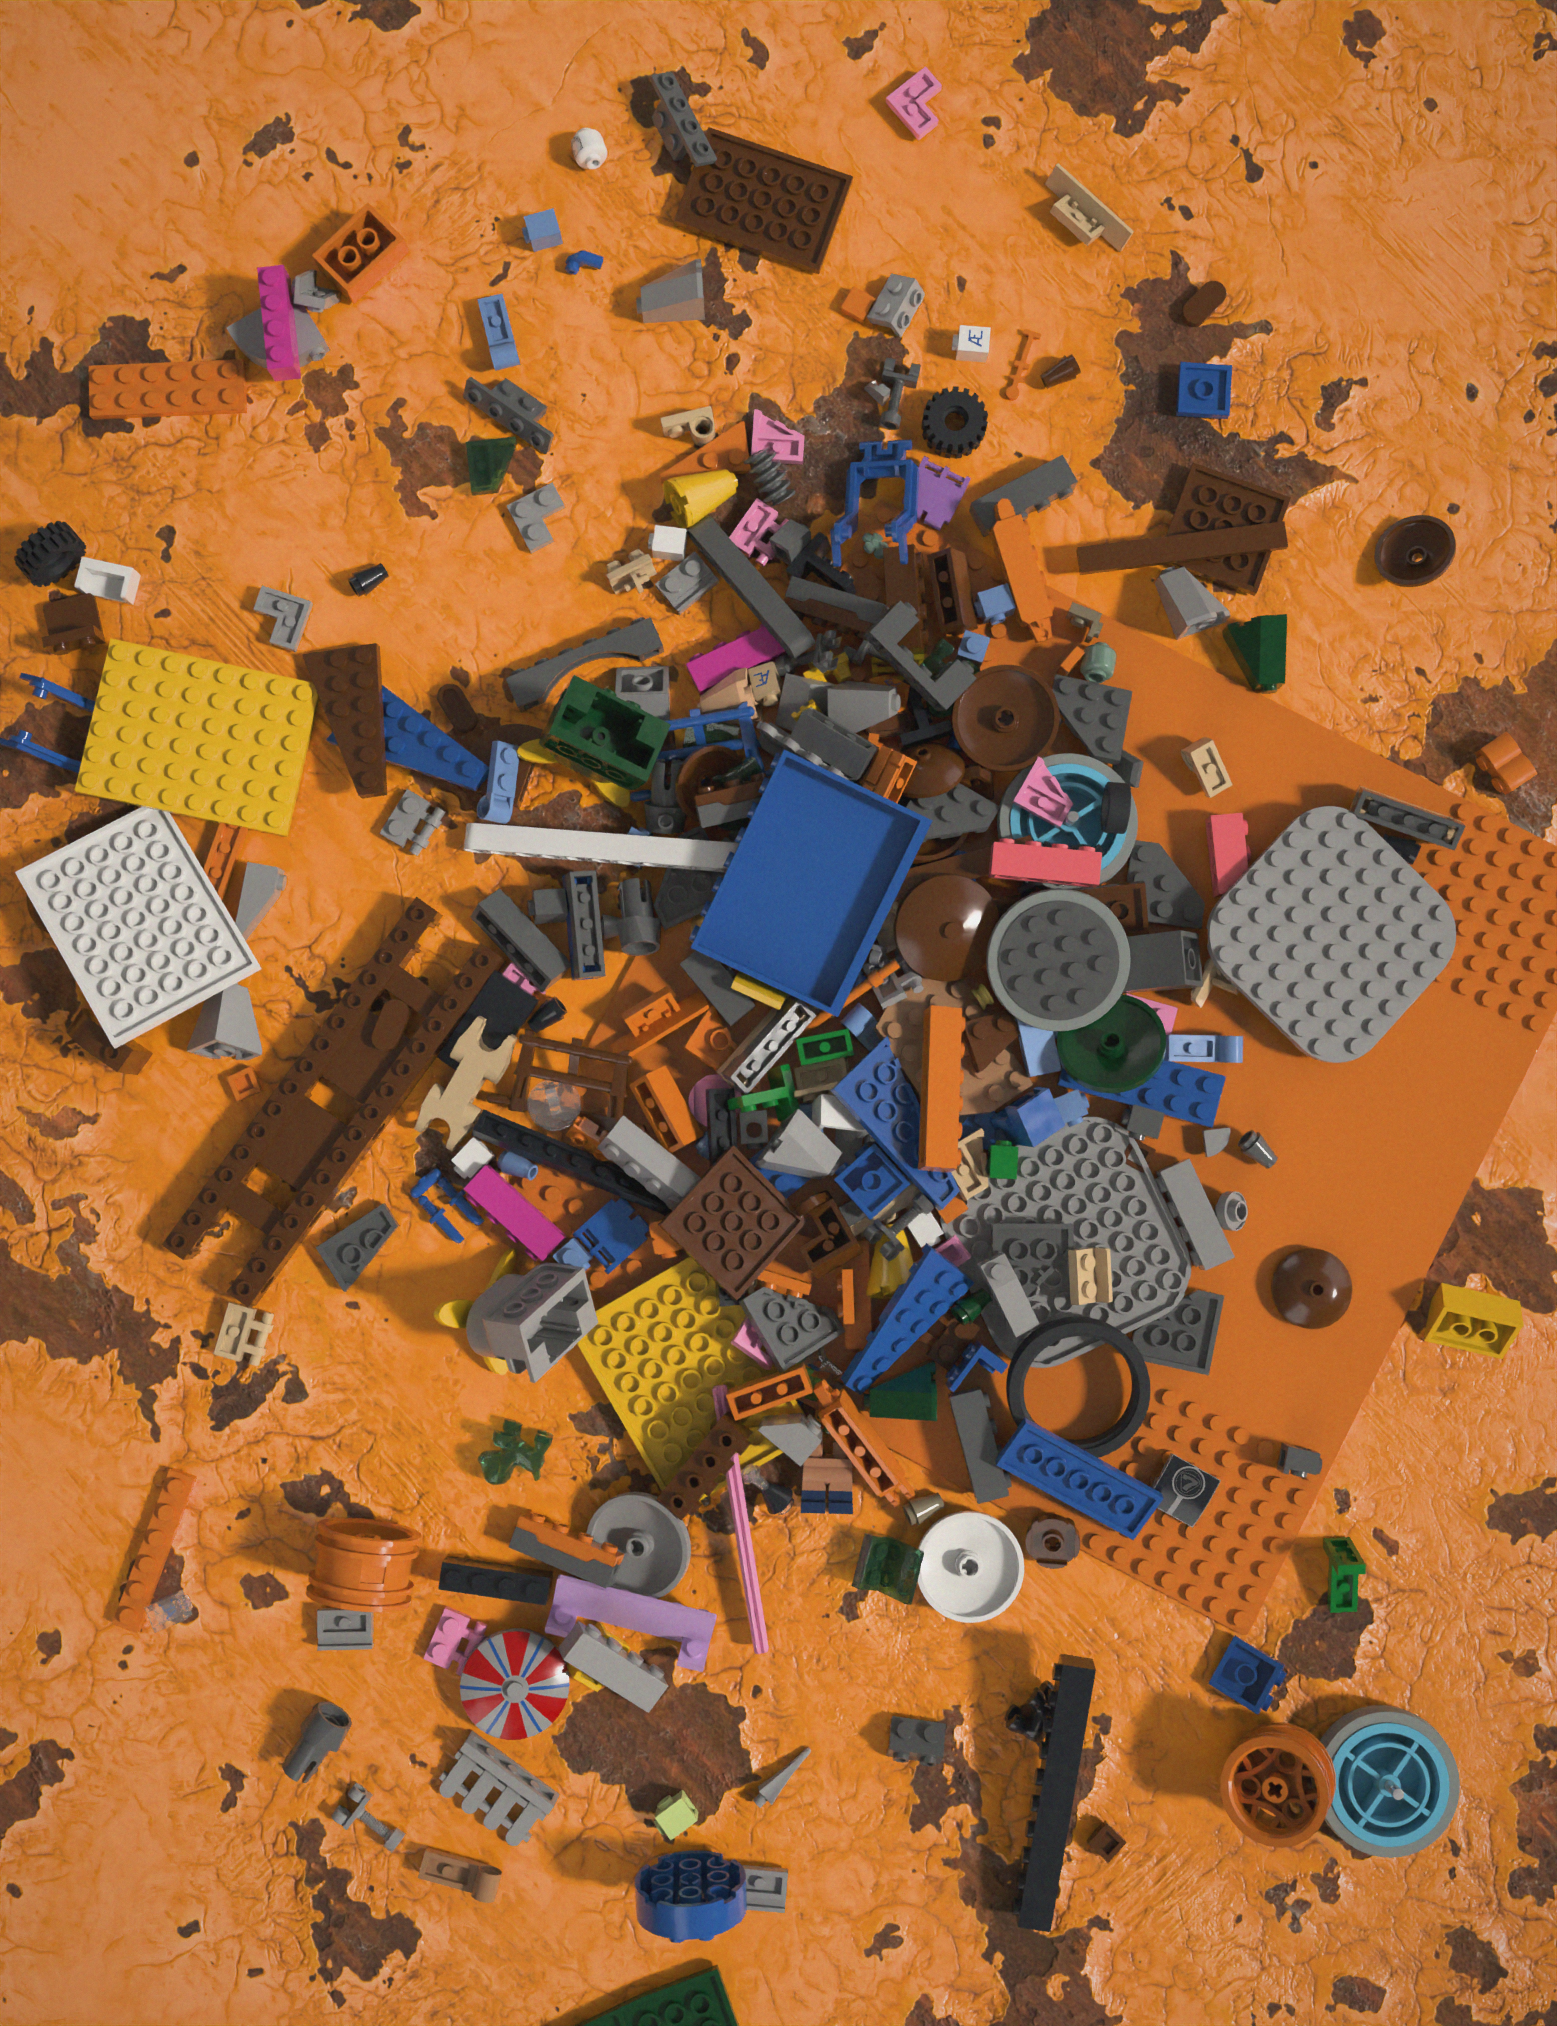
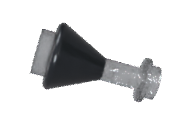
M749 1464L743 1469L741 1473L743 1482L745 1484L753 1483L761 1490L767 1511L770 1514L783 1515L791 1509L794 1499L792 1498L793 1493L790 1487L768 1483L760 1475V1467L758 1465Z

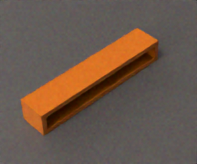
M930 1005L923 1013L918 1170L950 1173L956 1170L957 1166L961 1163V1150L958 1149V1139L962 1135V1123H959V1112L962 1111L963 1107L960 1085H962L964 1080V1071L960 1069V1065L965 1052L964 1043H961V1032L963 1033L965 1029V1017L962 1016V1008Z

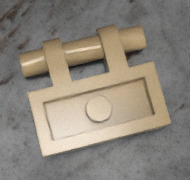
M229 1302L213 1354L239 1362L242 1361L244 1352L250 1353L249 1364L259 1366L261 1357L265 1356L267 1350L265 1344L268 1334L272 1333L274 1324H272L274 1313L264 1311L262 1320L259 1321L254 1319L257 1311L256 1308H248L242 1304ZM251 1329L258 1330L254 1344L247 1343Z

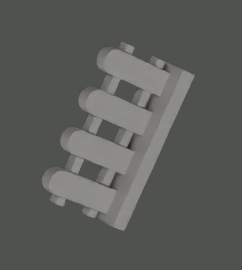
M761 721L757 724L756 727L761 730L759 732L761 736L758 739L762 745L760 748L775 757L777 752L782 754L785 749L855 784L858 781L848 779L837 768L828 766L814 753L802 749L798 743L790 738V734L771 722L769 724L766 722L762 723Z
M471 1731L461 1749L454 1756L458 1759L457 1763L449 1773L444 1770L439 1777L443 1781L439 1789L440 1794L445 1798H450L457 1791L465 1797L461 1805L465 1813L473 1814L480 1808L487 1813L483 1821L487 1829L495 1830L502 1824L509 1829L506 1834V1842L509 1845L517 1846L522 1840L527 1843L532 1836L528 1831L537 1819L543 1821L549 1815L560 1794L474 1731ZM471 1770H473L480 1777L474 1786L469 1789L462 1783ZM493 1786H495L502 1793L495 1803L491 1805L484 1799ZM517 1802L524 1809L514 1822L506 1815Z

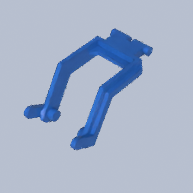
M912 440L888 441L887 449H884L883 441L860 442V453L865 454L862 462H851L850 467L847 469L845 515L836 521L834 527L830 530L834 567L841 566L840 544L851 538L852 534L858 530L860 484L865 479L901 477L905 481L904 510L891 523L885 524V536L892 537L893 542L899 543L901 565L907 564L906 534L917 522L920 470L912 459L906 460V450H912Z
M25 673L20 674V679L28 681V685L34 687L32 695L46 699L47 694L75 707L93 713L96 701L87 699L42 677ZM19 729L17 736L9 735L8 740L0 738V745L26 752L61 768L79 773L80 761L65 757L30 742L32 734Z

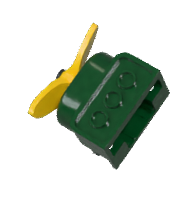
M574 675L568 688L562 692L558 703L554 706L541 738L523 743L517 748L516 752L517 756L525 761L544 764L560 763L588 777L608 802L615 807L626 808L630 804L629 790H636L647 782L671 724L640 709L641 706L633 701H624L616 697L617 694L613 685L601 689Z

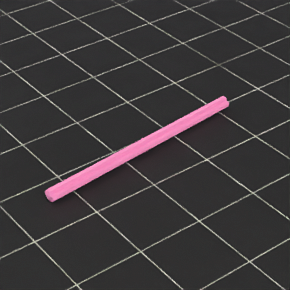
M717 1385L712 1389L717 1422L728 1411L731 1413L726 1398V1385ZM737 1453L732 1459L735 1464L726 1474L753 1648L755 1654H763L768 1652L769 1646Z

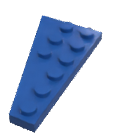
M382 685L386 762L409 770L413 769L422 772L424 775L434 776L449 783L477 791L488 777L489 767ZM332 732L328 736L326 741L330 744L338 746L334 733Z
M886 1036L830 1091L938 1211L943 1210L960 1190L951 1172L918 1170L920 1105L911 1085L906 1082L900 1069L902 1066L898 1058L895 1059L890 1048V1040Z
M927 1243L921 1250L924 1254L920 1261L913 1263L909 1269L910 1277L905 1284L899 1285L878 1318L880 1321L879 1326L875 1332L870 1331L866 1337L867 1345L863 1351L856 1353L841 1377L844 1384L859 1395L888 1370L919 1337L927 1332L975 1284L970 1276Z

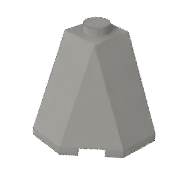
M695 259L641 287V297L636 298L637 314H642L644 323L705 320L701 259Z
M1169 567L1161 571L1155 581V586L1176 640L1225 623L1231 616L1229 610L1185 567L1178 569Z
M844 681L827 689L828 717L854 733L896 715L901 705L900 695H897V687Z
M237 982L205 1000L189 1041L187 1052L209 1059H221V1056L232 1057L236 1055V1060L245 1061L262 1055V1046L247 987L238 985Z
M797 1109L780 1123L755 1165L759 1168L821 1180L828 1174L832 1176L838 1169L840 1162L837 1160L842 1152L801 1110Z

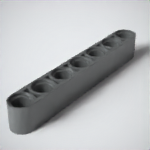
M705 516L687 529L688 536L695 546L791 658L795 659L815 644V639L807 627L711 516Z

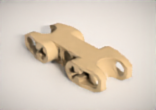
M478 1016L465 1033L459 1037L450 1054V1058L460 1064L446 1088L435 1083L421 1105L420 1114L414 1128L421 1133L425 1131L434 1118L444 1119L449 1124L451 1130L445 1147L450 1151H454L463 1138L474 1128L482 1113V1109L472 1103L486 1079L494 1084L500 1081L511 1062L518 1037L511 1034L508 1035L498 1049L488 1048L482 1039L487 1019L482 1016Z

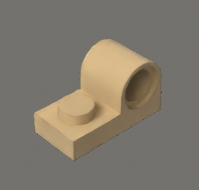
M711 406L660 418L664 437L676 438L690 431L693 442L700 447H703L716 437ZM701 427L709 429V432L706 434H699L696 431Z
M1203 737L1181 750V756L1185 764L1192 772L1196 773L1207 797L1211 798L1232 786V782L1212 739Z

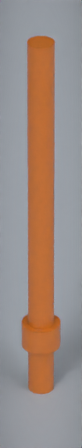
M893 959L878 971L874 969L867 974V978L851 989L843 1008L872 987L877 988L884 983L886 977L900 968L898 962ZM823 1010L820 1011L796 1039L802 1038L833 1015Z

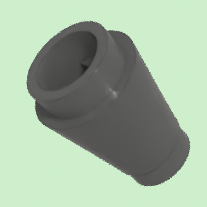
M1250 1130L1238 1141V1146L1241 1148L1240 1151L1266 1169L1276 1163L1278 1157L1259 1132L1256 1133Z

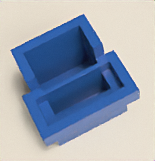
M1035 1087L1033 1092L1026 1093L990 1118L994 1128L1003 1129L1008 1141H1012V1144L1028 1147H1035L1065 1126L1050 1089L1044 1087Z

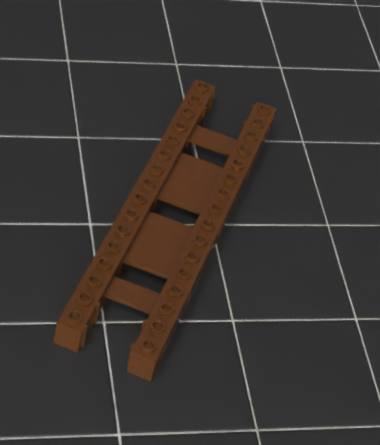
M418 897L408 907L162 1243L165 1248L182 1260L193 1259L196 1254L201 1252L200 1248L202 1246L197 1243L198 1240L208 1229H215V1227L221 1225L220 1221L229 1208L268 1236L257 1251L250 1254L251 1259L235 1280H231L229 1283L231 1286L227 1290V1293L248 1308L256 1306L437 1058L494 970L500 971L506 963V960L480 943L477 949L473 948L472 951L474 953L458 975L452 977L454 979L442 996L407 972L405 967L416 952L420 953L421 951L419 949L421 945L418 943L421 935L430 926L432 928H435V926L439 927V921L443 917V915ZM385 991L391 992L426 1018L411 1039L402 1034L397 1047L390 1051H382L376 1048L371 1038L379 1016L373 1013L375 1010L373 1007ZM322 1077H326L363 1104L348 1126L310 1099L312 1096L310 1093ZM258 1164L264 1165L299 1191L285 1212H282L247 1186L249 1182L247 1179Z

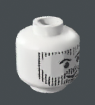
M582 128L576 132L571 140V149L577 164L584 169L599 168L607 158V148L601 133L591 128Z

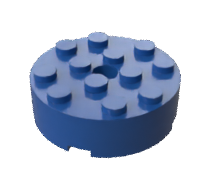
M694 1850L667 1854L659 1857L658 1863L651 1867L647 1864L644 1865L635 1877L637 1921L645 1930L657 1936L669 1938L673 1943L693 1939L710 1941L715 1935L726 1932L740 1923L747 1911L746 1873L744 1867L735 1859L730 1862L724 1860L721 1853Z

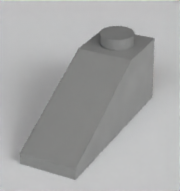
M247 862L235 922L245 941L279 899L281 891L285 890L287 876L284 875L285 871L279 867Z
M999 1252L977 1264L1015 1337L1040 1325L1005 1253Z

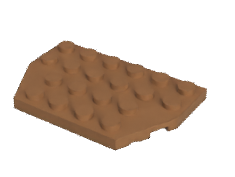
M920 975L923 990L920 993H914L911 987L904 989L907 998L892 1006H887L873 1028L880 1041L888 1036L891 1043V1051L895 1059L898 1058L902 1066L900 1068L902 1074L911 1085L919 1100L921 1099L924 1010L930 1005L962 1008V1016L965 1017V1022L987 1016L985 1010H982L979 1001L971 993V989L964 978L945 982L932 980ZM961 1032V1043H964L965 1052L960 1065V1069L964 1071V1080L962 1085H960L963 1107L962 1111L959 1112V1116L989 1114L1033 1085L1008 1046L983 1071L976 1073L964 1035Z

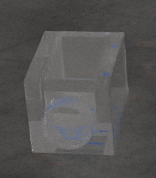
M182 1589L152 1602L145 1607V1611L154 1633H157L186 1620L192 1615L191 1610L193 1606L191 1599L188 1595L184 1594Z

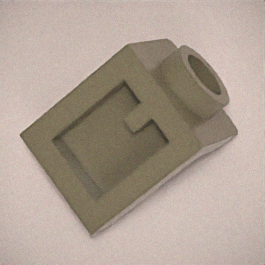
M1072 602L1066 619L1071 620L1070 623L1076 627H1089L1084 642L1090 643L1093 637L1098 638L1103 623L1099 622L1102 613Z

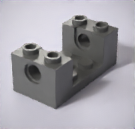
M898 601L891 605L862 636L936 711L947 710L977 679L972 674L974 669L965 660L960 662L956 659L953 662H947L931 679L933 674L923 664L918 666L911 659L914 656L912 652L904 645L900 647L897 645L919 621L915 616L917 611L908 602L903 604L901 601Z

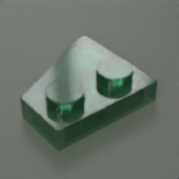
M516 437L466 442L470 486L473 496L499 493L517 446Z

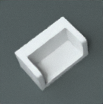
M82 557L75 588L83 594L91 593L95 597L134 605L141 575L132 567Z
M821 1094L812 1102V1122L820 1130L828 1127L857 1131V1138L862 1139L869 1134L836 1096Z

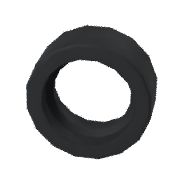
M1106 783L1101 805L1102 832L1124 834L1126 832L1131 809L1130 784Z

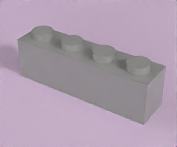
M625 1116L618 1120L597 1147L607 1159L615 1162L627 1175L635 1178L645 1186L647 1191L655 1194L665 1202L671 1210L701 1178Z
M1182 1159L1156 1171L1155 1173L1158 1178L1155 1181L1160 1192H1165L1169 1201L1166 1203L1172 1217H1176L1180 1225L1178 1230L1184 1242H1188L1191 1252H1189V1256L1195 1267L1199 1266L1201 1270L1206 1271L1235 1258L1190 1159Z
M578 1621L558 1647L563 1660L648 1713L668 1687L664 1678L665 1673L655 1664L647 1665L643 1662V1658L632 1650L628 1653L622 1649L623 1646L614 1638L609 1637V1639H606L601 1635L599 1629L592 1624L586 1626Z

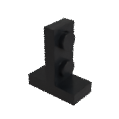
M820 531L786 569L789 580H791L792 576L805 580L812 572L836 590L853 595L857 593L852 576L844 570L840 572L835 569L832 561L825 557L831 550V546L827 536Z
M903 679L904 683L910 685L905 679ZM911 685L907 706L915 717V730L899 735L897 742L900 751L915 744L928 743L948 737L953 731L950 720L929 725V723H932L930 711L928 708L923 707L921 701L923 697Z

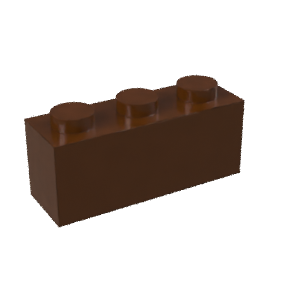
M949 547L927 555L940 632L957 636L963 634L965 630L973 631L978 629L965 553Z

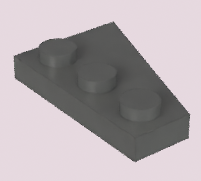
M385 1203L316 1247L344 1293L349 1290L400 1226Z

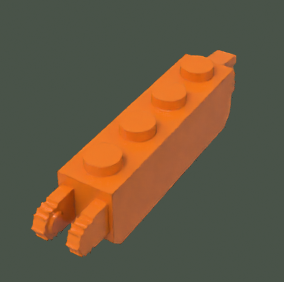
M1001 498L994 505L993 512L995 513L996 523L991 527L988 534L1004 584L1008 583L1016 606L1014 611L1016 622L1022 627L1028 626L1035 643H1040L1052 638L1050 617L1053 616L1054 603L1051 596H1047L1044 588L1046 586V578L1043 571L1038 569L1036 562L1039 559L1038 552L1034 545L1031 546L1028 537L1031 532L1027 520H1023L1021 514H1015L1014 508L1011 506V500Z
M825 1379L816 1383L813 1392L818 1398V1415L821 1422L875 1494L879 1497L885 1496L894 1507L901 1504L900 1497L895 1491L896 1488H899L908 1499L915 1496L913 1488L904 1477L905 1470L843 1388L841 1390H833Z

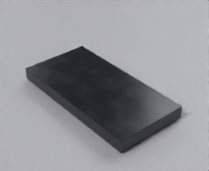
M494 970L437 1058L454 1070H457L460 1063L450 1058V1054L459 1037L465 1033L478 1016L487 1019L482 1033L483 1043L488 1048L498 1049L508 1035H517L540 1000L498 970Z

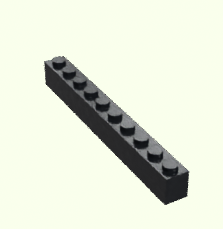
M1060 1654L1058 1663L1053 1665L1052 1680H1055L1054 1690L1050 1689L1048 1693V1706L1051 1708L1049 1716L1045 1715L1043 1722V1732L1046 1733L1045 1742H1040L1039 1759H1042L1041 1766L1035 1769L1034 1785H1037L1036 1794H1031L1030 1798L1032 1818L1026 1822L1025 1837L1028 1838L1027 1846H1022L1021 1863L1024 1865L1022 1872H1018L1016 1888L1019 1889L1018 1898L1014 1897L1012 1902V1915L1016 1916L1019 1928L1051 1932L1096 1673L1092 1658Z

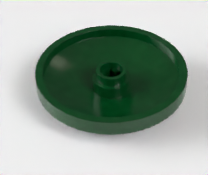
M1121 994L1115 1005L1093 1023L1074 1030L1058 1031V1055L1064 1070L1081 1086L1101 1093L1130 1091L1149 1081L1161 1067L1166 1054L1165 1028L1160 1017L1149 1005L1135 997Z

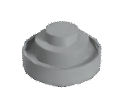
M1224 1192L1215 1205L1214 1213L1224 1230L1238 1231L1245 1224L1248 1208L1246 1200L1240 1192Z

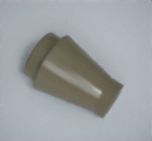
M937 1492L933 1495L909 1499L902 1507L909 1524L914 1525L917 1523V1525H920L938 1510L944 1508V1503Z

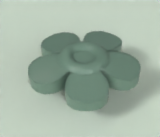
M865 533L862 537V540L865 542L864 550L869 554L874 552V556L877 559H882L883 548H889L886 542H882L883 537L878 533L873 535Z

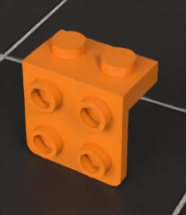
M796 1233L757 1277L758 1280L762 1281L761 1286L776 1290L777 1286L787 1288L786 1294L802 1298L803 1294L809 1295L814 1274L806 1263L799 1247L813 1240V1238Z

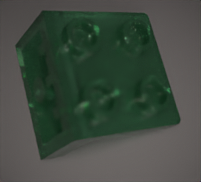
M865 1533L852 1587L859 1590L879 1591L906 1605H911L924 1551L888 1535Z

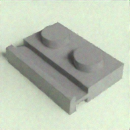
M694 551L655 584V587L680 615L719 583V579Z
M319 1608L317 1610V1651L366 1650L374 1647L373 1612L351 1611L339 1608Z
M742 1865L746 1873L747 1910L785 1913L788 1869Z

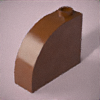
M526 724L498 726L482 735L469 752L489 767L493 741H502L521 746L525 742L540 739L543 730ZM519 758L513 802V806L518 808L521 807L536 764ZM488 777L477 791L459 787L484 796L487 793Z
M82 1008L66 1030L67 1034L78 1045L119 1073L138 1075L153 1054L133 1039L115 1049L94 1012L90 1009Z

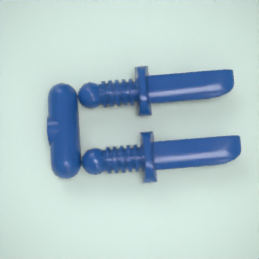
M432 1169L412 1187L410 1195L413 1198H419L418 1203L430 1214L431 1218L428 1221L431 1225L436 1222L452 1241L461 1243L465 1238L443 1215L446 1210L442 1207L438 1211V1208L434 1207L435 1205L428 1200L427 1196L421 1195L438 1181V1185L443 1188L442 1190L448 1194L449 1198H452L448 1202L450 1206L456 1204L475 1225H481L484 1219L463 1197L466 1194L463 1189L458 1193L456 1188L452 1187L453 1185L446 1178H441L442 1174L439 1169Z

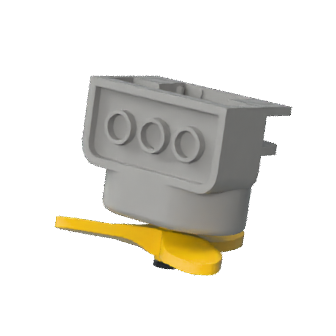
M509 1248L497 1264L486 1289L475 1301L453 1299L443 1302L435 1308L434 1317L442 1325L466 1328L470 1347L475 1353L483 1356L488 1368L493 1373L505 1375L509 1369L512 1373L521 1374L527 1369L530 1382L536 1383L598 1324V1319L584 1267L543 1263L534 1267L526 1275L512 1274L517 1258V1249Z

